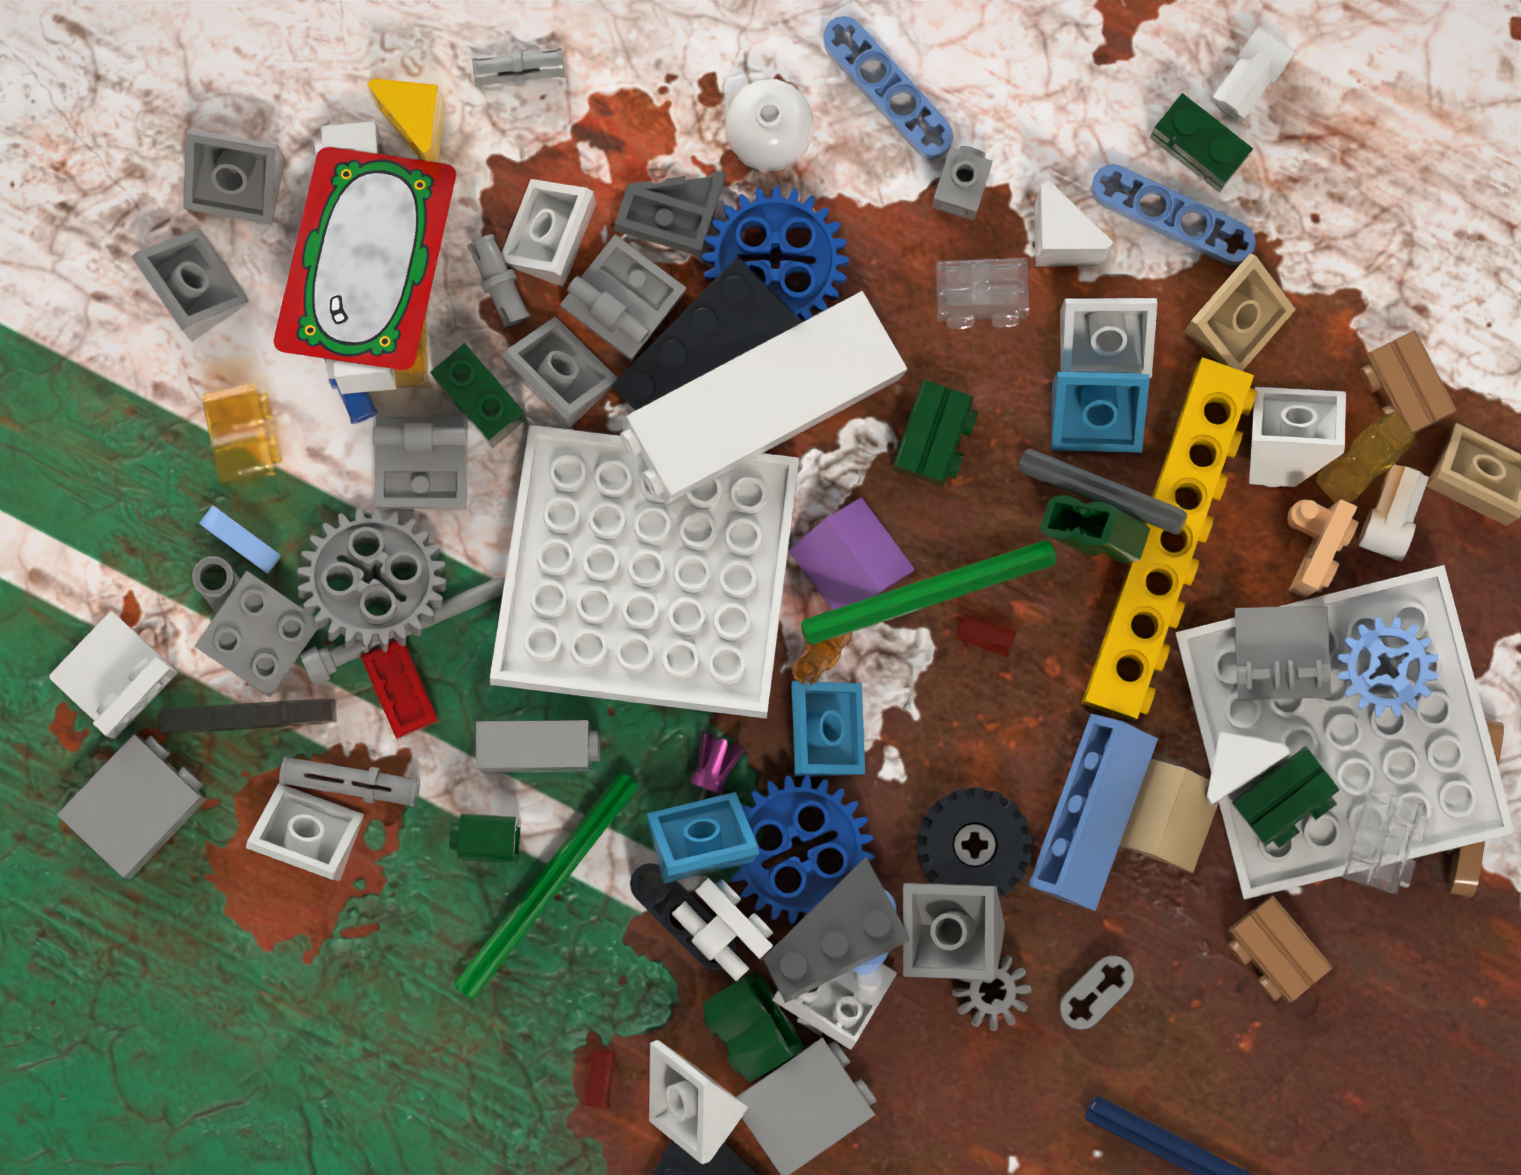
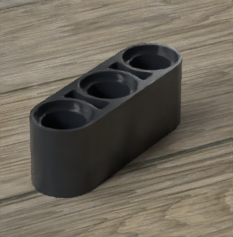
M648 863L635 869L630 880V888L634 897L700 964L707 969H724L719 963L708 961L703 953L691 942L694 937L687 930L683 931L675 928L670 919L673 908L685 901L695 909L696 913L707 925L714 917L678 881L665 883L663 891L656 897L649 898L643 896L638 888L640 877L649 871H654L661 875L658 864ZM733 939L729 943V948L736 954L737 948Z

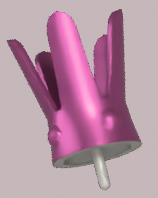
M702 730L697 767L689 780L690 783L703 787L699 801L704 800L707 789L723 794L728 774L747 747L740 748L738 743H734L725 754L727 741L720 738L716 742V737L712 733L708 734L706 738V733Z

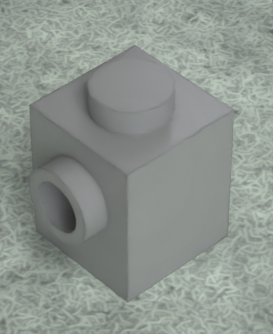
M960 146L959 150L949 148L932 208L975 221L993 161L986 159V154L983 151L973 147Z

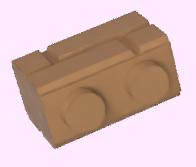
M1416 330L1367 353L1361 359L1364 367L1360 368V374L1364 384L1371 393L1378 392L1385 407L1380 409L1383 421L1391 433L1398 431L1402 440L1448 418L1457 411Z
M1274 896L1265 898L1226 931L1233 939L1227 944L1232 953L1243 965H1247L1250 961L1262 974L1257 982L1273 1001L1281 997L1285 1003H1291L1333 968Z

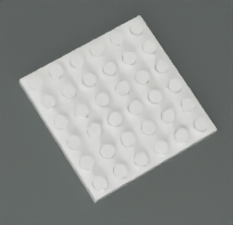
M529 425L491 667L490 685L767 719L799 458L762 453L666 505L661 495L655 497L645 483L643 472L649 469L644 460L638 455L632 457L628 453L621 436Z
M1444 565L1279 606L1328 605L1331 698L1238 700L1235 618L1176 632L1211 773L1220 731L1285 744L1291 752L1288 758L1219 802L1244 900L1516 833ZM1381 617L1385 627H1391L1396 617L1400 618L1401 630L1406 632L1412 625H1417L1418 630L1414 637L1418 641L1429 637L1432 641L1424 649L1426 655H1438L1439 659L1437 662L1428 665V670L1439 674L1437 681H1426L1424 684L1432 692L1430 697L1426 698L1417 694L1415 699L1419 708L1413 711L1405 703L1401 705V716L1396 718L1391 711V707L1385 708L1380 718L1375 717V705L1370 703L1362 711L1359 710L1358 704L1361 697L1356 694L1346 698L1344 695L1351 686L1350 680L1341 681L1337 677L1339 673L1348 670V665L1337 661L1339 654H1350L1352 651L1344 643L1346 638L1350 637L1358 641L1361 637L1357 627L1363 624L1369 631L1375 630V619ZM1379 638L1387 647L1400 649L1407 645L1397 638ZM1364 648L1360 651L1357 658L1356 670L1358 676L1368 670L1370 658L1365 653ZM1384 656L1378 658L1381 665L1369 679L1372 680L1378 675L1381 677L1385 674L1391 676L1392 679L1397 678L1395 670L1406 656L1387 661ZM1418 659L1410 663L1407 669L1406 677L1412 688L1419 675ZM1375 686L1368 690L1373 695L1382 698L1397 697L1389 688ZM1306 746L1340 789L1338 793L1332 796L1337 805L1316 821L1311 814L1304 817L1295 824L1300 833L1279 849L1274 842L1264 847L1232 806L1231 802Z

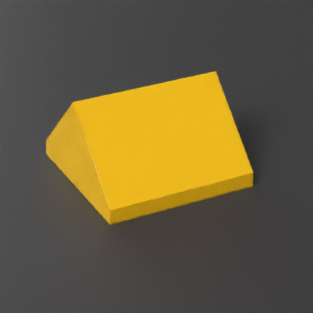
M376 78L369 81L367 87L375 105L418 158L425 161L439 162L445 104L438 85Z

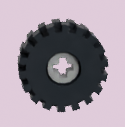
M980 787L959 789L938 800L922 819L916 837L917 860L929 884L996 886L999 897L1011 891L1026 874V868L1030 864L1032 857L1031 845L1033 840L1027 826L1029 823L1025 815L1022 816L1017 809L1018 806L1012 800L1009 801L1003 797V794ZM971 832L978 833L979 840L987 841V849L981 850L977 859L970 858V852L962 850L961 847L962 841L969 840Z

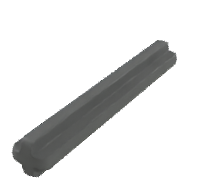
M1027 449L1019 462V470L1023 474L1093 502L1107 503L1138 520L1173 534H1179L1186 523L1187 513L1181 508L1035 450Z

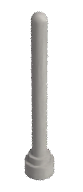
M501 577L495 578L444 600L441 608H431L435 613L433 624L419 620L422 630L502 596L505 579ZM406 631V637L412 634L411 632ZM395 638L389 639V643L394 641ZM356 639L350 649H346L345 644L328 650L327 646L318 650L317 646L301 652L300 657L313 686L330 680V674L337 672V666L360 657V655L364 654L362 640ZM372 641L369 651L380 647L379 642Z

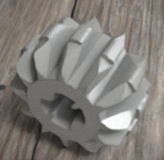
M1005 955L998 967L996 979L1002 984L998 989L1004 990L1000 1000L992 999L987 1004L981 998L985 993H979L982 982L991 983L993 980L959 979L968 983L967 989H952L953 996H968L969 1001L957 1008L959 1014H965L972 1008L977 1009L971 1019V1025L978 1027L986 1013L988 1014L989 1029L992 1031L997 1030V1014L1001 1013L1004 1021L1011 1026L1016 1021L1008 1008L1012 1006L1022 1012L1027 1010L1028 1006L1024 1002L1016 1000L1015 997L1016 993H1031V986H1015L1014 981L1022 978L1026 971L1021 967L1008 974L1007 970L1012 964L1011 956Z

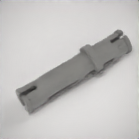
M284 756L279 776V783L281 785L288 784L324 792L362 797L365 803L374 804L376 800L416 807L420 791V779L418 778L412 779L381 773L380 768L370 767L369 771L329 763L295 759L290 756ZM309 774L343 779L344 781L310 776ZM356 782H361V783L370 784V785H379V786H384V787H390L391 789L379 788V787H376V786H367V785L357 784Z

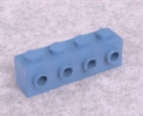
M1095 714L1090 715L1028 886L1062 901L1096 911L1158 738L1123 721Z

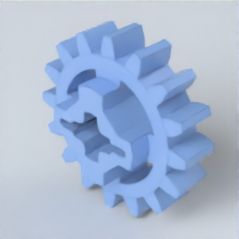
M1379 617L1375 619V630L1369 631L1363 624L1357 627L1361 637L1358 641L1350 637L1346 638L1344 643L1352 651L1350 654H1339L1337 661L1348 665V670L1339 673L1337 677L1341 681L1350 680L1351 686L1344 695L1348 698L1358 694L1361 697L1358 704L1359 710L1362 711L1370 703L1375 705V717L1380 718L1384 709L1391 707V711L1396 718L1401 716V705L1405 703L1413 711L1419 708L1415 699L1417 694L1426 698L1430 697L1432 692L1424 684L1426 681H1437L1439 674L1428 670V665L1437 662L1439 659L1438 655H1426L1424 649L1432 641L1429 637L1420 641L1414 637L1418 630L1417 625H1412L1406 632L1401 630L1400 618L1396 617L1391 627H1385L1384 622ZM1379 638H1397L1407 645L1400 649L1387 647ZM1364 648L1365 653L1370 658L1368 670L1358 676L1356 670L1357 658L1360 651ZM1384 656L1387 661L1406 656L1395 670L1397 678L1392 679L1391 676L1385 674L1381 677L1378 675L1372 680L1369 679L1381 665L1378 658ZM1418 659L1419 675L1412 688L1406 677L1407 669L1410 663ZM1375 686L1389 688L1397 697L1382 698L1373 695L1368 690Z

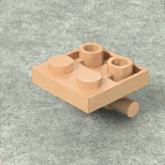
M1340 499L1327 509L1318 505L1315 501L1300 500L1289 509V526L1313 537L1288 590L1289 592L1305 599L1316 591L1321 592L1323 587L1327 588L1339 566V563L1333 560L1336 551L1340 552L1343 545L1348 546L1359 522L1352 519L1357 506Z

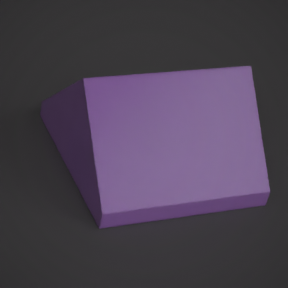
M862 497L824 519L788 550L831 610L883 594L915 571Z

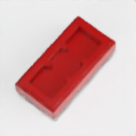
M394 640L388 643L387 652H383L381 647H378L360 655L397 740L439 722L406 645L402 647Z

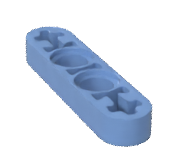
M847 16L836 17L831 20L825 27L823 35L824 48L828 55L917 154L929 160L939 159L946 155L953 139V131L948 121L856 20ZM839 30L843 34L849 30L852 31L851 43L856 50L860 52L864 45L869 50L861 53L856 58L854 64L851 65L848 60L853 58V52L845 44H841L838 47L834 45L836 38L834 31ZM875 60L882 63L886 69L885 77L877 83H870L864 80L860 74V68L865 62ZM899 93L909 94L915 101V110L907 116L895 114L890 108V100L893 96ZM923 111L929 115L923 118V124L931 132L937 129L943 132L940 138L942 145L939 147L934 143L926 147L922 143L925 133L917 124L913 131L907 128V126L918 120Z
M1115 164L1106 165L1099 169L1093 178L1091 185L1092 196L1102 207L1223 264L1230 266L1240 265L1254 251L1256 244L1255 235L1251 228L1244 223L1123 166ZM1112 176L1118 177L1120 179L1118 186L1129 193L1133 188V184L1141 187L1133 199L1131 208L1124 205L1129 196L1121 192H1115L1112 197L1105 195V186L1100 183L1101 179L1109 181ZM1147 194L1160 196L1165 202L1164 213L1158 217L1145 215L1140 208L1142 197ZM1188 213L1199 214L1205 221V232L1195 237L1187 235L1181 228L1183 216ZM1215 223L1222 225L1217 233L1218 235L1228 239L1234 233L1242 236L1240 244L1246 247L1245 251L1238 249L1234 255L1226 251L1228 244L1218 238H1215L1212 246L1206 244L1205 242L1212 234Z

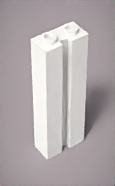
M861 291L627 415L622 424L624 431L620 433V436L628 453L632 457L637 455L642 457L649 470L643 472V478L651 493L655 497L661 495L667 505L900 380L907 367L864 292Z

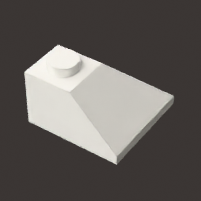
M1255 387L1257 394L1253 411L1249 484L1267 487H1295L1344 453L1346 392Z

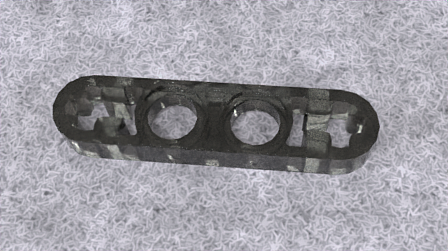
M306 699L158 710L159 734L337 723L336 699Z

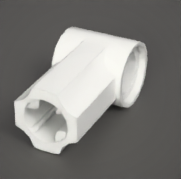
M1258 27L1237 56V64L1216 90L1211 101L1227 116L1243 122L1268 85H1273L1296 51L1261 27Z
M1392 464L1386 474L1375 509L1372 508L1365 520L1358 540V546L1402 562L1415 532L1416 524L1413 521L1429 477L1415 469Z

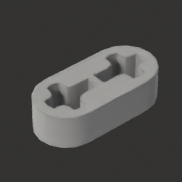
M1113 955L1098 960L1061 998L1058 1010L1063 1022L1069 1027L1079 1030L1090 1028L1096 1024L1132 986L1134 974L1128 961ZM1107 965L1110 968H1114L1117 965L1121 966L1123 971L1119 977L1123 984L1119 988L1111 984L1100 993L1096 987L1105 978L1104 973L1101 971L1103 966ZM1092 992L1097 998L1087 1008L1091 1014L1089 1019L1085 1020L1082 1017H1078L1072 1020L1069 1014L1073 1008L1069 1001L1073 997L1081 1001Z

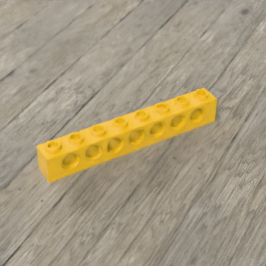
M1203 357L1197 364L1152 495L1153 498L1181 508L1175 500L1176 490L1179 488H1189L1196 493L1198 498L1197 507L1192 510L1183 509L1187 513L1186 523L1179 533L1183 538V549L1177 553L1165 550L1161 545L1160 537L1161 533L1166 530L1143 522L1150 528V532L1141 559L1129 563L1081 704L1132 722L1138 719L1139 713L1148 714L1156 691L1155 688L1149 687L1154 669L1162 672L1170 651V646L1163 643L1169 627L1177 628L1184 610L1185 603L1178 601L1183 584L1191 586L1200 560L1192 558L1197 542L1206 543L1214 521V517L1207 515L1212 498L1220 501L1228 480V475L1221 473L1226 457H1235L1242 439L1243 432L1237 431L1236 427L1241 414L1247 416L1250 414L1256 398L1257 390L1250 388L1254 375ZM1210 403L1221 405L1226 411V422L1219 425L1209 422L1204 415L1205 405ZM1201 445L1209 449L1212 454L1211 465L1208 467L1195 465L1190 459V448ZM1153 572L1163 574L1169 582L1167 594L1162 596L1152 594L1146 587L1147 575ZM1145 615L1153 621L1155 630L1151 638L1142 639L1133 633L1131 621L1134 616ZM1131 658L1138 663L1140 675L1136 681L1127 682L1118 676L1116 666L1119 659Z

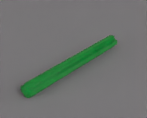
M1044 540L806 618L801 622L802 634L809 645H815L1054 566L1057 562L1056 551L1049 541Z
M618 772L455 982V987L458 991L470 999L477 997L637 790L638 784L625 772Z

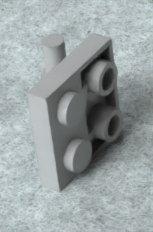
M614 234L581 278L576 276L567 288L569 294L562 301L560 307L633 362L687 292V288Z
M376 417V427H373L372 441L373 445H375L374 507L380 509L467 510V417Z

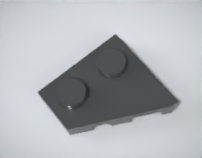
M717 171L712 172L711 177L685 180V176L667 178L660 183L645 181L628 184L615 221L614 231L700 257L705 244V237L708 235L726 180V173Z

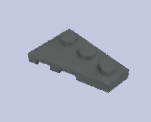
M865 857L763 958V961L784 1003L908 942L909 936L867 857Z

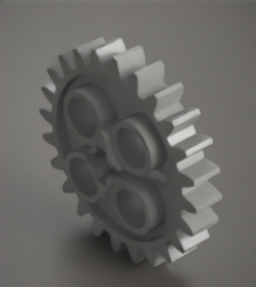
M357 508L355 521L349 522L342 513L338 514L339 527L337 529L327 523L322 524V533L325 539L311 535L310 547L314 552L302 551L301 562L307 567L298 568L297 570L298 580L304 582V584L298 586L299 598L308 599L304 603L305 615L318 613L314 618V628L317 630L329 625V641H333L340 634L345 635L346 649H350L356 639L362 640L364 653L369 652L372 641H378L383 652H387L389 639L395 638L402 647L405 646L406 631L420 637L422 635V626L419 620L433 624L435 613L431 608L442 607L443 597L438 593L446 590V579L438 577L445 573V562L434 561L439 556L440 548L438 545L425 547L429 541V532L426 530L415 535L414 519L407 521L403 526L399 525L397 511L391 514L388 521L383 520L380 508H375L372 519H366L362 510ZM369 544L374 546L377 552L370 556H362L354 550L360 545ZM339 558H344L347 561H349V564L345 562H338L337 560ZM400 568H406L411 570L415 576L409 580H399L392 573ZM374 576L380 577V582L373 579ZM364 578L367 580L373 579L369 584L364 582ZM336 579H344L352 586L345 591H335L328 585ZM395 596L405 597L406 601L401 602ZM374 603H381L386 605L389 611L384 615L375 616L370 614L366 608Z

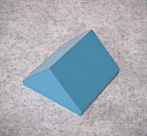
M1057 372L1052 382L1051 449L1060 451L1142 453L1150 381L1149 374Z
M792 681L794 777H805V775L813 777L865 774L862 683Z
M736 792L647 813V820L663 884L751 863L759 855L757 842Z

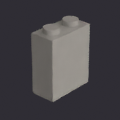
M588 720L476 722V768L482 773L592 772V762L601 761V737L598 731H592V726Z
M133 734L57 814L120 876L126 879H131L207 800L198 791L203 786L202 782L184 766L179 771L165 760L170 755V752L151 735L144 740L142 737Z
M821 1037L736 1096L738 1100L749 1107L742 1116V1119L781 1175H790L875 1116L870 1106L877 1100L862 1078L855 1083L852 1082L844 1070V1067L851 1062L835 1040L827 1045Z

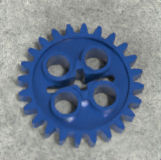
M775 186L772 198L766 199L763 191L760 188H756V201L750 203L741 194L739 195L741 209L736 211L732 207L725 205L724 213L728 221L723 222L716 219L712 221V227L719 233V236L705 237V244L714 249L715 252L703 254L702 262L713 265L715 268L705 272L704 279L705 281H714L737 256L770 259L772 251H779L780 257L783 260L813 257L816 260L814 264L781 261L780 269H772L770 261L767 260L745 262L754 272L763 276L765 283L798 317L806 321L812 318L811 310L815 309L819 313L827 310V306L823 301L824 297L830 300H838L839 293L831 285L845 284L846 276L837 271L836 268L848 266L849 258L838 255L836 252L847 247V240L842 238L833 239V236L840 230V223L833 222L826 225L825 220L829 215L830 209L825 207L815 213L813 211L814 196H810L801 204L798 202V189L794 188L788 199H785L781 196L779 186ZM754 227L764 232L766 240L763 244L757 247H750L743 243L741 235L748 228ZM799 228L807 231L811 236V241L802 248L792 247L786 240V236L791 230ZM793 273H801L808 277L810 286L804 292H792L785 285L786 278Z
M805 775L801 787H795L791 777L786 776L785 789L780 791L772 781L767 782L769 796L764 798L758 792L753 791L751 795L756 806L752 809L741 804L755 840L758 830L767 825L778 828L782 833L783 840L780 847L773 851H765L758 846L759 855L751 863L740 865L741 870L731 878L732 882L746 880L748 885L741 894L742 898L749 897L754 893L759 897L755 905L756 911H759L768 903L772 905L771 919L775 920L781 911L785 910L788 911L790 924L795 923L798 912H804L806 916L865 857H867L868 861L874 859V855L862 851V845L871 842L873 836L861 835L858 830L868 822L867 817L853 819L851 815L858 806L857 801L843 806L840 801L844 795V789L841 788L830 796L827 794L828 780L825 779L820 783L817 790L812 789L809 775ZM806 807H816L822 812L824 825L820 830L806 832L800 827L798 814ZM834 830L837 832V838L810 849L807 852L808 860L801 863L798 857H792L769 869L762 868L761 864L763 861L792 848L791 839L798 837L802 843H806L829 831ZM828 848L837 850L843 859L841 870L831 875L820 871L816 862L819 852ZM785 867L794 868L801 876V886L798 890L789 894L778 890L774 881L776 873Z

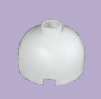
M760 79L744 86L731 100L725 115V134L732 151L745 165L760 171H780L788 167L789 164L794 163L807 152L814 133L813 113L807 99L793 85L778 79Z

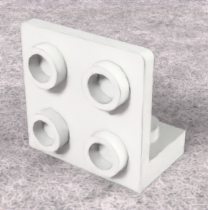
M109 612L50 674V679L94 720L93 724L105 736L116 739L178 672L115 613Z

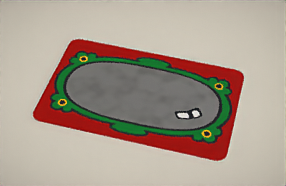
M325 147L317 153L273 339L274 346L278 351L397 370H407L414 365L456 180V170L453 166L446 163L335 147Z

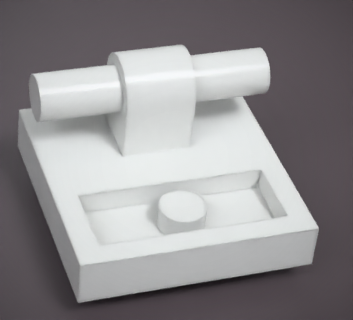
M708 878L695 892L717 916L707 925L686 901L672 915L694 937L691 942L710 961L714 958L737 981L749 968L727 945L738 936L760 959L773 947L767 940L773 932L755 913L747 919L740 912L736 905L741 901V898L723 879L715 885Z
M883 964L874 973L867 975L858 974L850 970L784 1003L779 991H777L772 1001L799 1017L797 1022L819 1036L824 1033L851 1050L897 973Z

